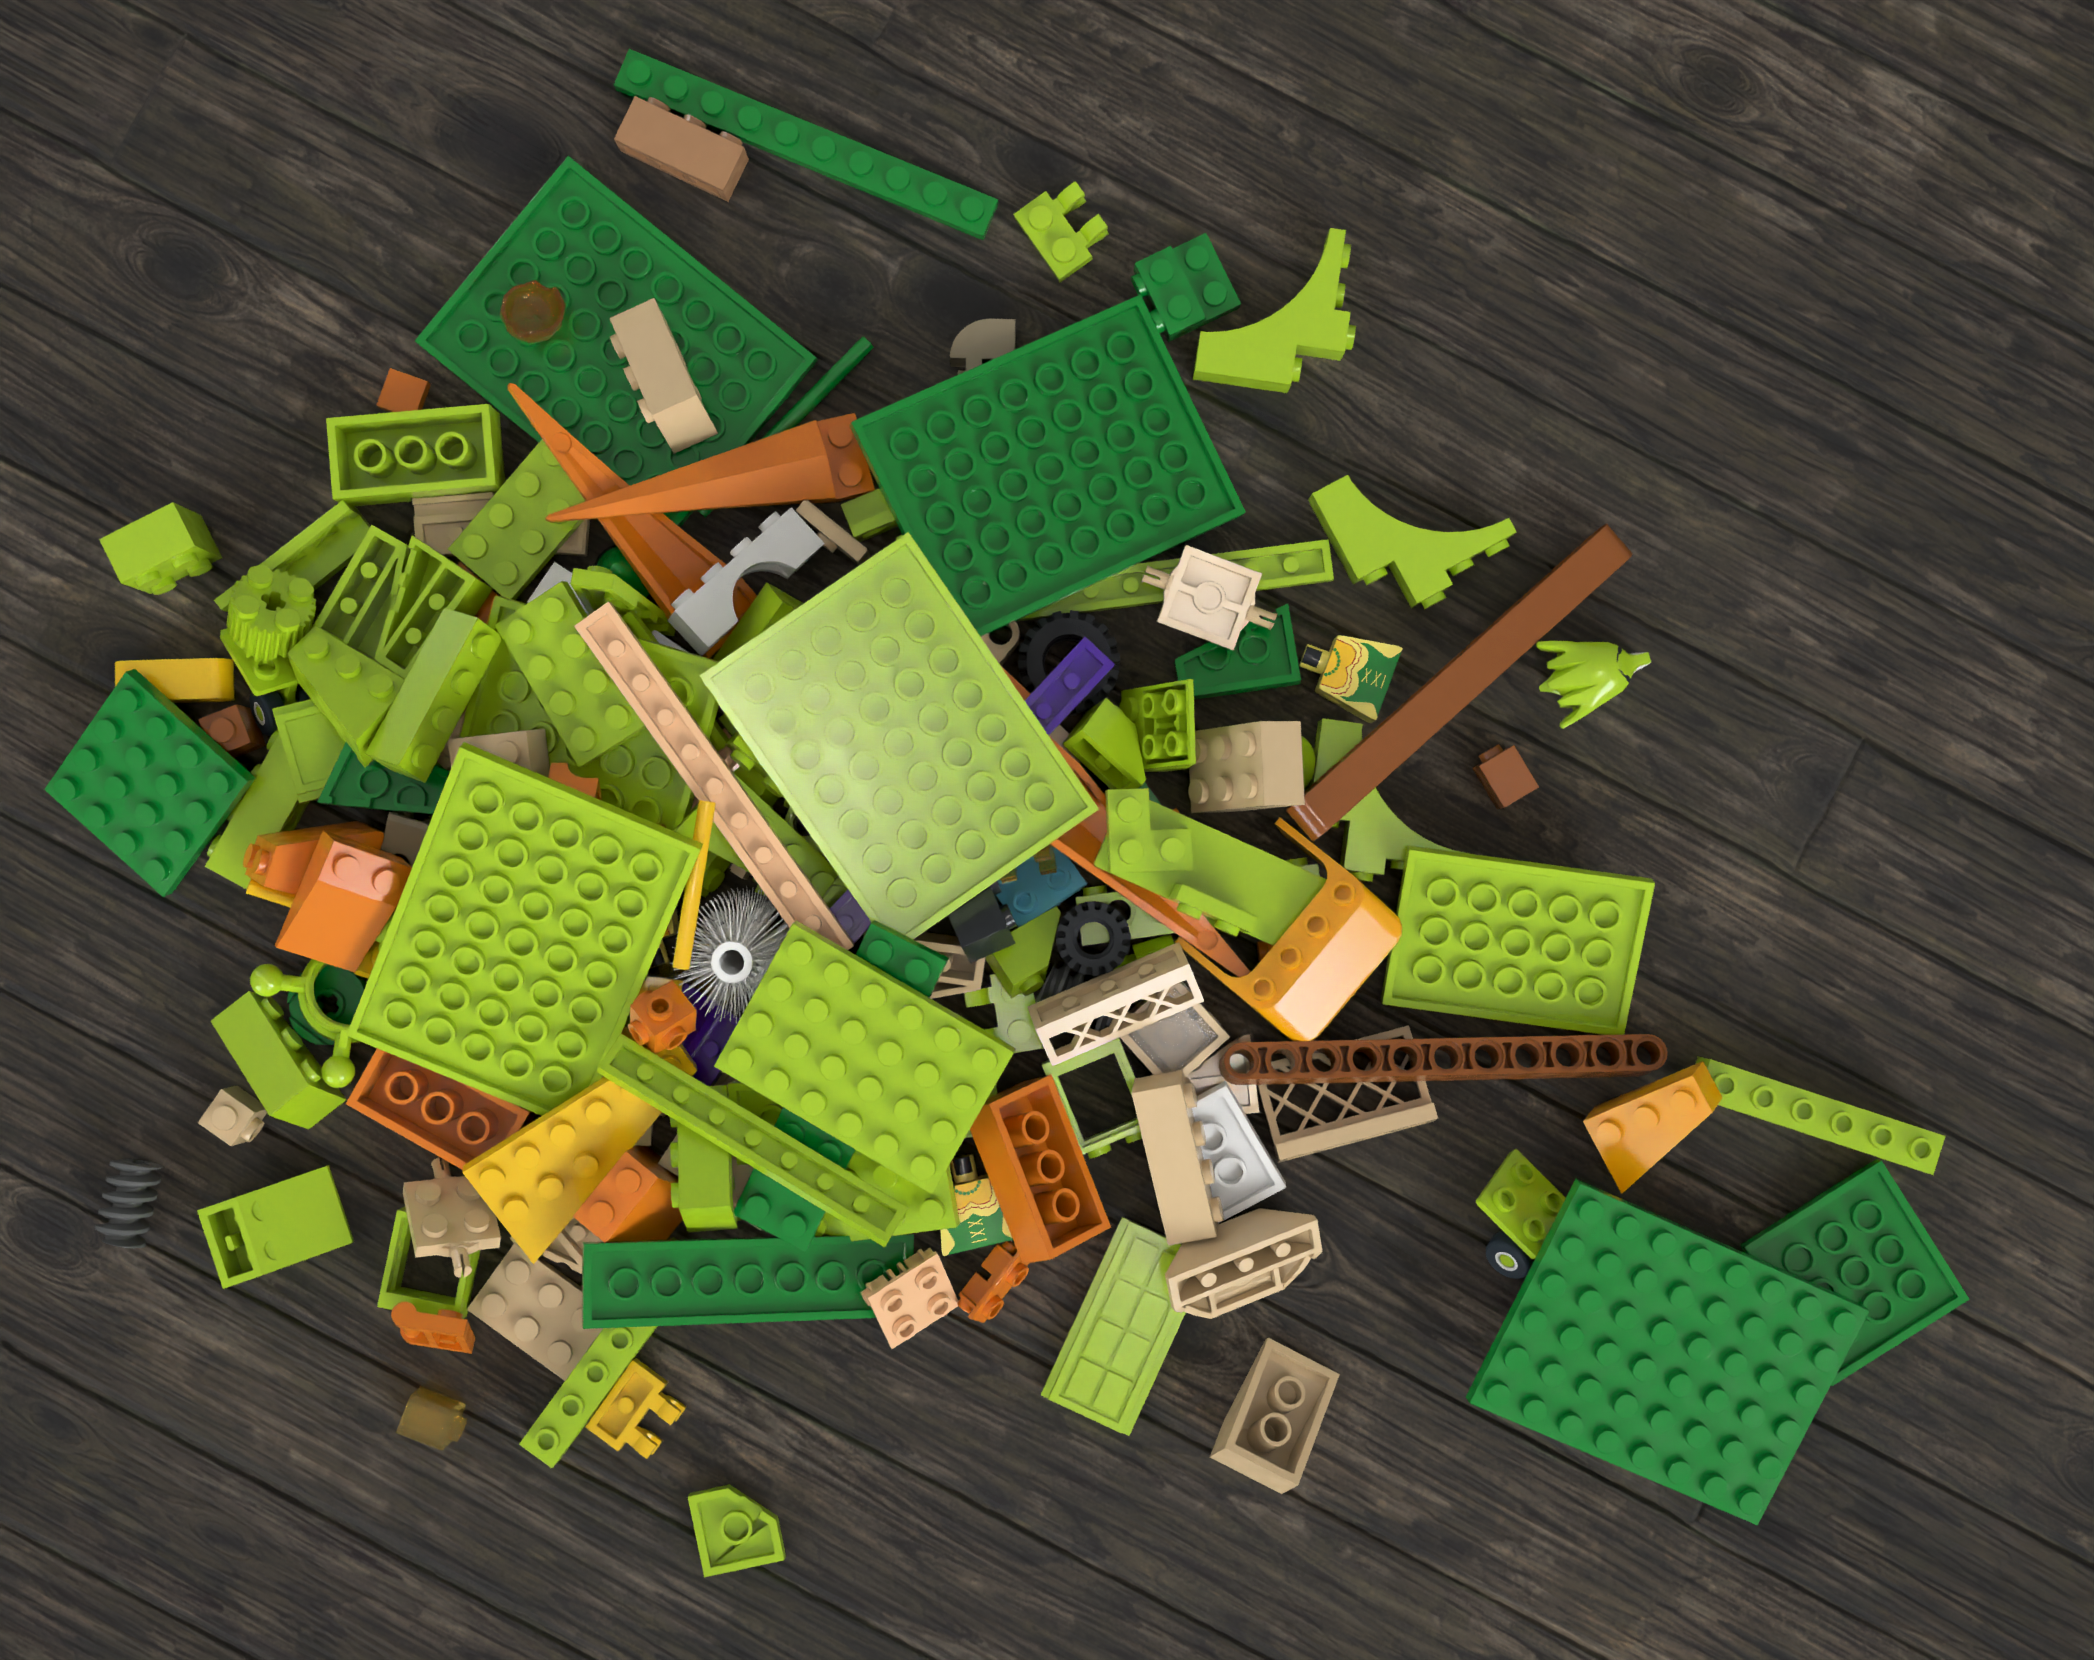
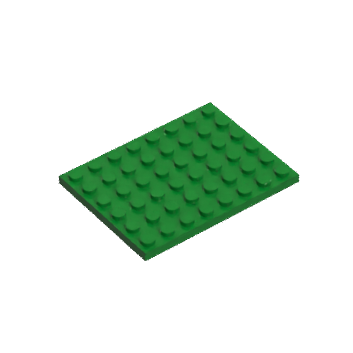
M567 156L415 339L419 346L539 443L542 440L541 436L508 391L507 385L509 383L516 384L565 430L630 486L751 443L818 361L812 353L569 156ZM655 298L686 362V367L693 383L702 397L701 401L718 432V434L675 454L656 422L653 421L648 424L637 402L644 398L640 389L633 391L623 368L630 366L626 357L619 358L610 340V336L616 334L610 321L611 317ZM694 510L666 512L663 514L681 527Z
M1141 294L854 420L850 424V428L902 535L909 532L980 637L1246 513Z
M1575 1179L1466 1398L1472 1405L1758 1525L1862 1327L1869 1310L1860 1303Z

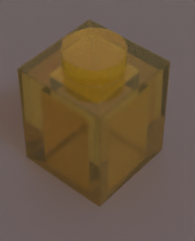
M420 1387L410 1395L396 1433L442 1451L452 1441L457 1442L461 1437L467 1422V1418L462 1417L466 1404Z

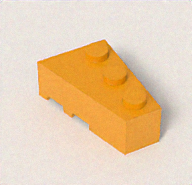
M1702 1061L1595 1106L1583 1120V1123L1622 1194L1713 1113L1723 1097Z

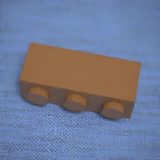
M634 96L614 138L620 151L729 202L749 160L745 148L742 146L743 142L724 131L717 135L706 130V124L691 115L685 114L684 118L672 114L670 113V107L655 98L649 97L645 101Z

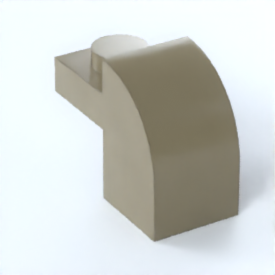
M982 319L966 326L956 336L950 351L951 367H966L965 370H958L959 375L1015 350L1016 320Z

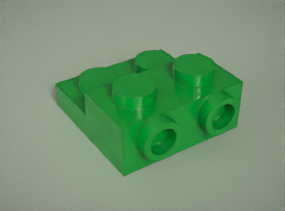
M1207 233L1173 249L1169 246L1134 264L1135 275L1131 276L1137 295L1141 294L1142 298L1146 296L1152 308V311L1149 313L1159 333L1164 332L1168 343L1241 307V302Z

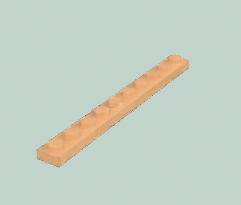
M607 602L574 626L696 798L716 803L713 817L714 823L789 928L797 920L846 950L852 948L855 945L613 604Z

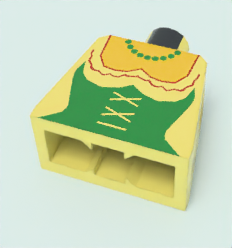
M1337 635L1332 642L1329 652L1307 644L1299 667L1321 674L1315 688L1317 694L1362 720L1372 723L1377 720L1403 648L1396 645Z
M973 1154L953 1158L950 1166L954 1178L953 1187L960 1224L956 1228L940 1230L943 1256L1013 1240L987 1174L978 1176Z

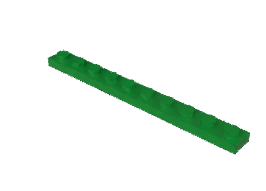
M632 49L628 50L614 83L615 89L631 97L636 96L645 101L649 97L655 98L670 107V112L683 118L685 114L691 115L705 123L707 128L719 133L724 131L732 134L746 144L981 240H984L999 204L996 198Z

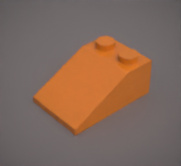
M323 830L275 943V947L355 973L396 909L412 867L400 856Z

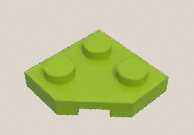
M730 1484L692 1492L688 1495L704 1577L785 1560L786 1553L779 1519L776 1514Z

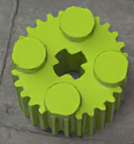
M265 565L250 567L247 576L243 575L241 581H236L235 587H232L226 626L229 628V635L233 636L234 642H239V647L243 648L247 658L253 656L254 661L262 659L263 663H267L268 660L277 659L278 655L285 658L286 654L311 630L316 611L313 586L307 579L296 578L295 574L289 576L287 571L280 573L279 569H275L272 572Z

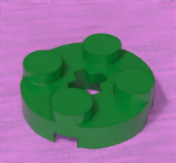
M328 964L321 970L314 983V996L317 1005L322 1011L324 1004L320 1001L323 996L329 998L335 995L338 999L336 1004L339 1009L337 1012H329L326 1016L336 1022L351 1025L366 982L361 976L355 975L354 972ZM288 992L287 1004L290 1003L289 1011L291 1014L289 1019L294 1030L311 1043L334 1045L335 1041L323 1037L307 1023L299 1006L298 993Z

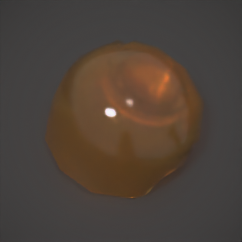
M532 280L525 284L513 286L503 296L500 317L507 331L513 337L527 343L548 341L561 328L566 305L560 291L556 287L547 288L537 280Z

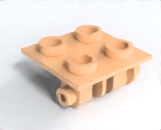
M931 1248L925 1251L919 1249L917 1253L904 1260L905 1266L908 1269L901 1262L897 1263L896 1266L900 1272L898 1276L891 1269L886 1270L890 1281H887L882 1274L872 1282L866 1283V1289L860 1292L866 1304L871 1306L891 1349L910 1339L916 1333L958 1307L957 1296L936 1251L933 1252Z

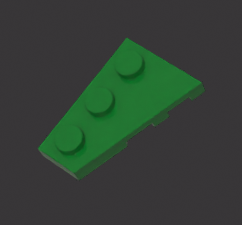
M1285 604L1275 609V612H1273L1277 614L1275 621L1265 617L1262 618L1274 623L1271 630L1249 622L1240 631L1234 650L1208 642L1176 658L1174 664L1177 681L1193 679L1194 700L1300 685L1301 676L1289 605Z
M345 742L317 803L433 815L450 771L435 765L426 783L391 771L376 760H373L364 768L355 752Z

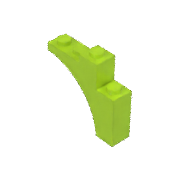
M1329 229L1322 257L1314 274L1297 296L1282 309L1255 324L1239 329L1219 332L1201 331L1198 339L1193 380L1288 393L1291 383L1299 382L1302 358L1295 357L1296 354L1341 361L1345 349L1352 350L1356 331L1355 325H1349L1351 312L1335 310V307L1342 308L1345 284L1339 283L1340 269H1347L1351 252V244L1344 243L1346 230Z
M1348 475L1312 493L1308 499L1351 582L1355 584L1364 580L1367 586L1386 576L1388 573L1385 568L1389 566L1411 608L1422 603L1424 609H1427L1444 600L1446 596L1443 591L1453 585L1446 571L1450 570L1452 576H1455L1472 567L1474 563L1471 558L1485 551L1488 558L1510 546L1507 539L1516 533L1509 518L1488 527L1464 532H1441L1414 527L1393 518L1373 505L1358 490Z
M1324 718L1318 721L1314 748L1316 767L1310 781V786L1362 740L1363 724ZM1376 787L1339 820L1340 822H1345L1340 865L1359 881L1372 882L1373 875H1384L1386 860L1391 861L1390 868L1404 870L1408 845L1460 852L1437 845L1411 830L1390 810ZM1339 821L1331 828H1339Z

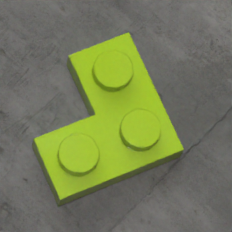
M1149 788L1105 790L1108 873L1193 870L1192 829L1150 830Z

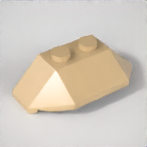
M1259 1208L1218 1224L1217 1236L1214 1238L1182 1243L1165 1273L1171 1307L1176 1312L1182 1313L1184 1311L1191 1315L1212 1319L1284 1290L1305 1269L1311 1258L1316 1259L1323 1252L1317 1218L1309 1214Z

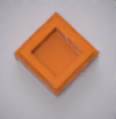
M390 368L376 406L389 412L422 410L431 384L423 379Z

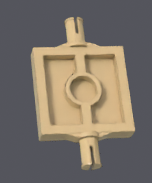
M1188 545L1184 546L1178 565L1170 574L1147 565L1145 573L1158 577L1159 580L1143 575L1141 581L1164 589V603L1156 622L1230 650H1234L1240 631L1248 622L1271 630L1274 623L1264 620L1259 616L1273 621L1277 617L1276 613L1274 614L1255 606V592L1262 573Z
M436 1158L431 1163L435 1179L404 1182L403 1197L415 1258L433 1255L451 1257L454 1275L461 1277L463 1270V1276L466 1277L472 1272L469 1254L478 1250L500 1247L501 1235L497 1218L465 1176L452 1177L449 1162L442 1159L440 1164V1159Z

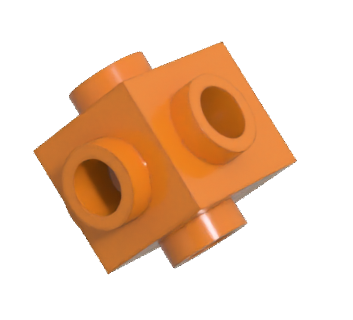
M671 980L655 991L648 990L643 992L634 1000L633 1004L630 1005V1024H628V1029L637 1044L640 1046L645 1044L651 1052L658 1054L664 1049L671 1050L676 1048L686 1039L688 1034L696 1030L697 1010L674 981Z

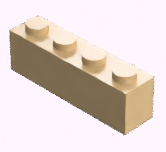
M1183 1070L1135 1078L1131 1094L1168 1245L1216 1237L1218 1222L1224 1220L1223 1208L1220 1197H1213L1210 1184L1215 1183V1176L1211 1159L1204 1160L1201 1146L1206 1145L1202 1121L1195 1122L1192 1108L1197 1107L1193 1083H1186Z

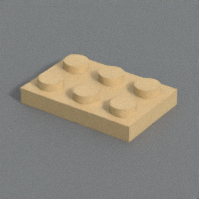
M515 1243L467 1308L469 1312L564 1381L603 1330V1328H582L581 1286L541 1257L533 1265L520 1246Z

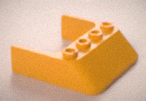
M1279 817L1274 824L1282 835L1327 870V880L1319 893L1248 975L1231 977L1180 936L1176 939L1175 943L1179 942L1184 952L1292 1041H1314L1398 943L1402 936V924L1398 916L1361 881Z

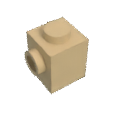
M233 1086L220 1090L198 1124L228 1145L234 1146L251 1142L258 1135L264 1125L262 1120L267 1111L259 1100L239 1086Z

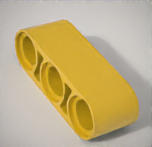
M194 658L115 662V686L126 671L136 669L173 703L225 702L235 700L233 659Z

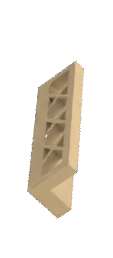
M1178 942L1030 1005L1028 1010L1039 1039L1052 1066L1204 1002V999L1187 958ZM1187 980L1191 992L1177 998L1166 996L1170 986ZM1140 999L1151 1001L1145 1012L1138 1015L1127 1012L1135 1001ZM1102 1015L1113 1018L1109 1027L1098 1031L1089 1028L1093 1020ZM1063 1032L1075 1034L1070 1044L1056 1050L1049 1039Z

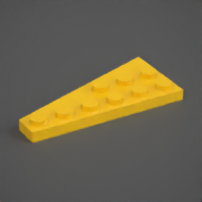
M682 1044L674 1049H664L656 1054L690 1076L697 1072L696 1063ZM603 1077L463 1165L462 1173L534 1265L572 1220L573 1215L622 1155L638 1142L662 1112Z

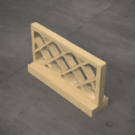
M1408 1025L1356 1040H1381L1399 1037L1413 1039ZM1313 1053L1312 1060L1319 1059L1331 1066L1330 1060L1325 1054ZM1406 1054L1401 1065L1396 1066L1405 1070L1407 1062L1410 1061L1411 1064L1410 1057ZM1288 1058L1271 1062L1275 1070L1279 1069L1284 1073L1290 1070L1287 1068L1290 1067ZM1369 1061L1364 1071L1370 1070L1371 1061ZM1414 1081L1416 1082L1420 1098L1404 1102L1390 1094L1396 1082H1391L1386 1091L1371 1082H1359L1356 1084L1347 1102L1326 1090L1329 1083H1324L1322 1087L1315 1083L1305 1084L1319 1092L1308 1112L1287 1101L1295 1084H1290L1283 1098L1268 1090L1267 1085H1257L1278 1163L1434 1122L1438 1119L1434 1102H1431L1426 1081ZM1361 1085L1383 1096L1376 1110L1366 1113L1351 1104ZM1322 1095L1344 1106L1336 1121L1325 1123L1312 1115ZM1270 1097L1280 1102L1275 1112L1273 1111ZM1387 1099L1397 1104L1382 1108ZM1283 1105L1305 1117L1297 1131L1280 1135L1276 1117ZM1348 1109L1358 1114L1343 1119ZM1308 1120L1318 1124V1126L1304 1129Z

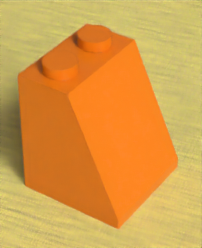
M353 821L258 835L255 844H249L244 855L243 867L247 868L245 875L264 887L296 895L323 830L377 849H381L384 832L365 823Z
M636 1145L622 1155L573 1217L604 1243L667 1240L683 1220L679 1208H673L671 1201V1183L678 1182V1176L659 1165L658 1162L661 1157L648 1146Z

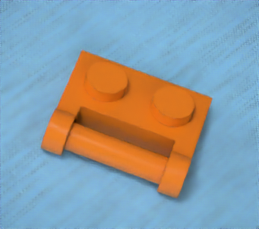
M400 1302L393 1308L391 1312L392 1320L400 1328L401 1336L405 1342L412 1345L472 1354L475 1336L468 1320L462 1319L463 1314L444 1309L438 1310L437 1315L417 1312L415 1306L409 1302Z

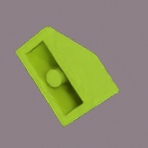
M1104 698L1083 715L1062 745L1111 790L1137 789L1143 785L1146 777L1136 725L1118 706Z
M1057 906L1011 931L1015 944L986 956L987 963L1011 999L1021 993L1024 996H1028L1044 985L1043 980L1046 979L1061 914Z

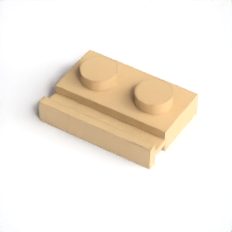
M494 493L413 498L415 537L445 557L454 556L447 549L494 496Z

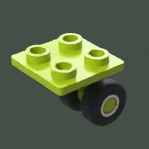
M229 628L223 629L220 632V639L252 691L250 694V708L256 724L262 733L271 736L278 729L272 711L273 708L311 698L297 682L287 654L285 658L278 655L277 659L268 660L267 663H263L262 659L254 661L253 656L246 657L243 648L239 647V642L233 641V636L229 635Z
M1517 1149L1507 1155L1476 1199V1204L1503 1230L1496 1233L1486 1246L1487 1260L1500 1274L1514 1279L1527 1276L1566 1199Z

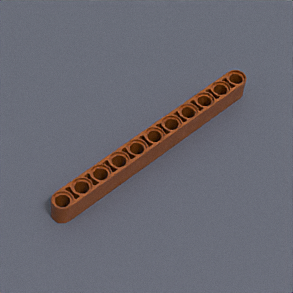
M1607 523L1597 529L1304 791L1305 805L1288 806L1286 808L1288 814L1312 841L1322 836L1633 555L1630 549Z
M1650 1034L1241 1042L1228 1048L1220 1060L1219 1069L1222 1077L1230 1084L1235 1085L1639 1077L1662 1067L1667 1060L1668 1051L1665 1043L1659 1037ZM1638 1046L1646 1048L1650 1053L1651 1061L1649 1065L1643 1064L1638 1059L1636 1054ZM1558 1047L1567 1050L1570 1054L1571 1064L1569 1067L1563 1066L1558 1062L1556 1058ZM1598 1047H1603L1610 1053L1611 1063L1609 1066L1603 1065L1597 1059L1596 1050ZM1518 1048L1524 1049L1529 1053L1531 1057L1529 1068L1523 1067L1517 1062L1515 1053ZM1477 1049L1484 1050L1490 1055V1068L1487 1069L1478 1065L1475 1060V1051ZM1436 1050H1442L1450 1056V1069H1442L1436 1064L1434 1059ZM1395 1051H1403L1410 1057L1411 1068L1409 1070H1402L1396 1066L1393 1059ZM1354 1052H1363L1370 1058V1070L1362 1071L1356 1068L1353 1063ZM1277 1053L1285 1055L1290 1062L1289 1072L1282 1073L1276 1071L1271 1064V1056ZM1313 1053H1323L1329 1058L1331 1063L1329 1071L1322 1072L1313 1066ZM1235 1054L1246 1057L1250 1064L1249 1072L1241 1074L1234 1071L1230 1065V1057Z

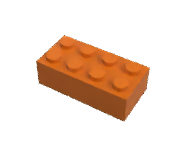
M376 1049L346 1102V1105L462 1170L463 1165L530 1124L536 1116L534 1112L380 1049Z
M1052 1075L1023 1081L989 1097L971 1126L970 1131L1022 1264L1051 1260L1111 1228Z

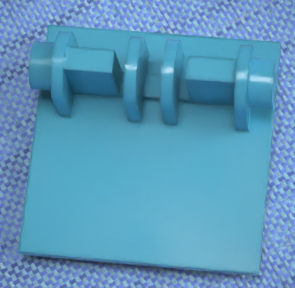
M1049 844L997 880L1002 892L996 896L1002 905H1008L1016 925L1020 927L1055 906L1061 905L1067 898L1081 891L1087 883L1071 860Z

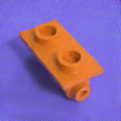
M1005 1241L1002 1244L997 1243L981 1264L991 1274L990 1278L986 1280L982 1275L975 1272L958 1294L960 1300L957 1302V1305L965 1312L970 1313L968 1318L971 1320L985 1323L987 1319L994 1318L1004 1305L1003 1298L1011 1287L1018 1286L1029 1272L1027 1266L1030 1263L1022 1264L1017 1248L1011 1241Z

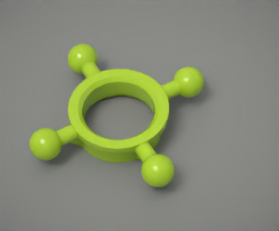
M311 959L301 977L283 974L277 966L272 964H263L255 968L250 976V985L255 993L264 997L273 996L280 990L298 993L299 1006L307 1023L323 1037L335 1041L332 1057L324 1062L321 1069L324 1082L333 1088H342L350 1084L355 1076V1066L349 1059L351 1043H360V1041L346 1036L350 1025L336 1022L327 1017L317 1005L314 996L316 978L328 964Z

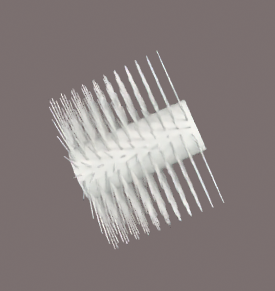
M744 888L742 901L740 896L738 898V905L737 894L735 898V893H733L737 915L731 894L729 898L733 912L730 908V903L728 904L729 899L727 900L725 894L723 896L727 902L728 909L724 905L721 896L717 894L723 904L725 913L719 906L716 898L714 900L718 904L720 912L716 909L712 900H709L715 909V912L710 909L712 916L701 906L709 918L704 916L699 910L705 921L698 917L704 925L697 922L703 929L696 927L699 932L695 931V933L700 937H694L701 941L694 940L697 944H693V946L697 947H693L696 950H692V954L700 955H691V957H698L691 959L695 961L690 962L693 963L690 964V968L697 970L691 971L694 973L688 974L692 976L688 977L687 980L691 981L697 977L700 978L684 991L686 992L714 975L696 991L698 992L717 976L695 1003L715 986L704 1004L706 1005L710 1000H712L711 1004H714L718 1000L719 1007L723 998V1014L724 1004L727 999L725 1006L727 1009L731 994L729 1008L731 1004L730 1021L733 1003L734 1015L736 1016V1002L738 998L740 1017V997L741 1009L743 1006L744 1012L745 1002L746 1007L748 1005L747 994L749 1000H751L752 995L777 953V949H779L777 946L781 945L780 943L783 942L784 936L788 933L787 930H784L788 927L785 923L767 934L783 918L766 931L780 914L778 912L769 920L776 908L772 906L769 900L766 907L764 906V901L760 910L761 894L758 907L756 909L755 905L753 911L755 904L753 901V888L750 906L748 890L747 906L746 893L744 900Z

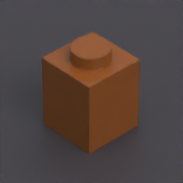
M236 704L198 719L202 730L233 758L266 746L261 730L258 728L249 707Z
M1500 744L1495 745L1480 754L1478 757L1482 763L1472 768L1496 809L1505 808L1539 788L1514 745L1504 750Z

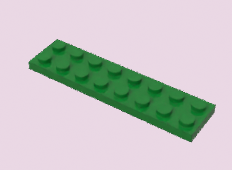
M875 920L871 922L856 953L858 957L929 998L949 960L948 957ZM784 1107L774 1127L847 1170L856 1151L854 1148ZM755 1168L734 1209L735 1216L805 1252L809 1248L826 1211Z
M914 1234L891 1236L885 1247L872 1239L851 1242L850 1236H814L806 1252L778 1237L643 1240L609 1243L583 1242L582 1328L597 1329L876 1318L871 1306L866 1304L860 1292L866 1289V1283L872 1282L882 1274L887 1281H890L886 1273L888 1269H891L898 1276L900 1272L896 1264L899 1262L908 1269L905 1266L904 1260L914 1255Z

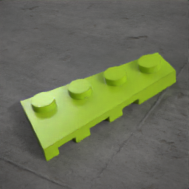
M732 772L819 895L823 897L838 876L832 865ZM698 804L673 830L674 832L693 839ZM713 821L708 850L749 872Z

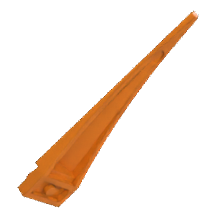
M509 383L507 385L508 391L585 501L630 486L565 430L516 384ZM663 513L598 518L657 605L664 611L667 619L675 611L671 604L688 588L693 593L699 590L705 584L700 578L716 563L719 562L722 567L726 566L723 561ZM742 577L737 580L733 590V607L738 622L757 597ZM738 622L722 639H720L702 657L710 658L716 651H718L725 643L729 635L732 633Z
M855 413L805 423L554 512L545 519L550 523L653 513L801 504L804 500H808L811 503H831L860 497L875 489L869 465L850 428L851 422L857 420Z
M1051 738L1099 810L1054 840L1050 845L1235 976L1242 977L1248 975L1250 970L1203 914L1199 920L1189 917L1176 910L1179 905L1178 903L1094 866L1095 858L1107 833L1105 794L1080 763Z

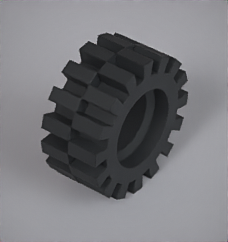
M1092 901L1084 902L1071 908L1063 916L1057 929L1056 940L1062 959L1071 969L1084 975L1098 976L1113 971L1124 961L1130 948L1131 934L1126 919L1116 908L1103 902ZM1089 922H1098L1105 926L1109 932L1110 940L1107 948L1096 955L1085 953L1077 943V934L1080 928Z

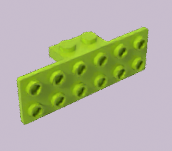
M1149 800L1150 830L1192 829L1193 870L1110 873L1178 903L1179 905L1176 910L1189 917L1199 920L1203 914L1216 920L1214 927L1225 933L1237 937L1239 931L1272 946L1275 945L1319 893L1327 880ZM1107 833L1094 861L1095 867L1108 872Z

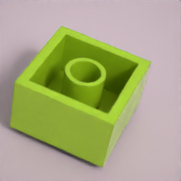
M174 502L99 539L120 583L149 594L153 593L154 595H160L174 589L177 586L175 581L187 575L195 577L208 572L213 567L211 563L222 558L202 516Z

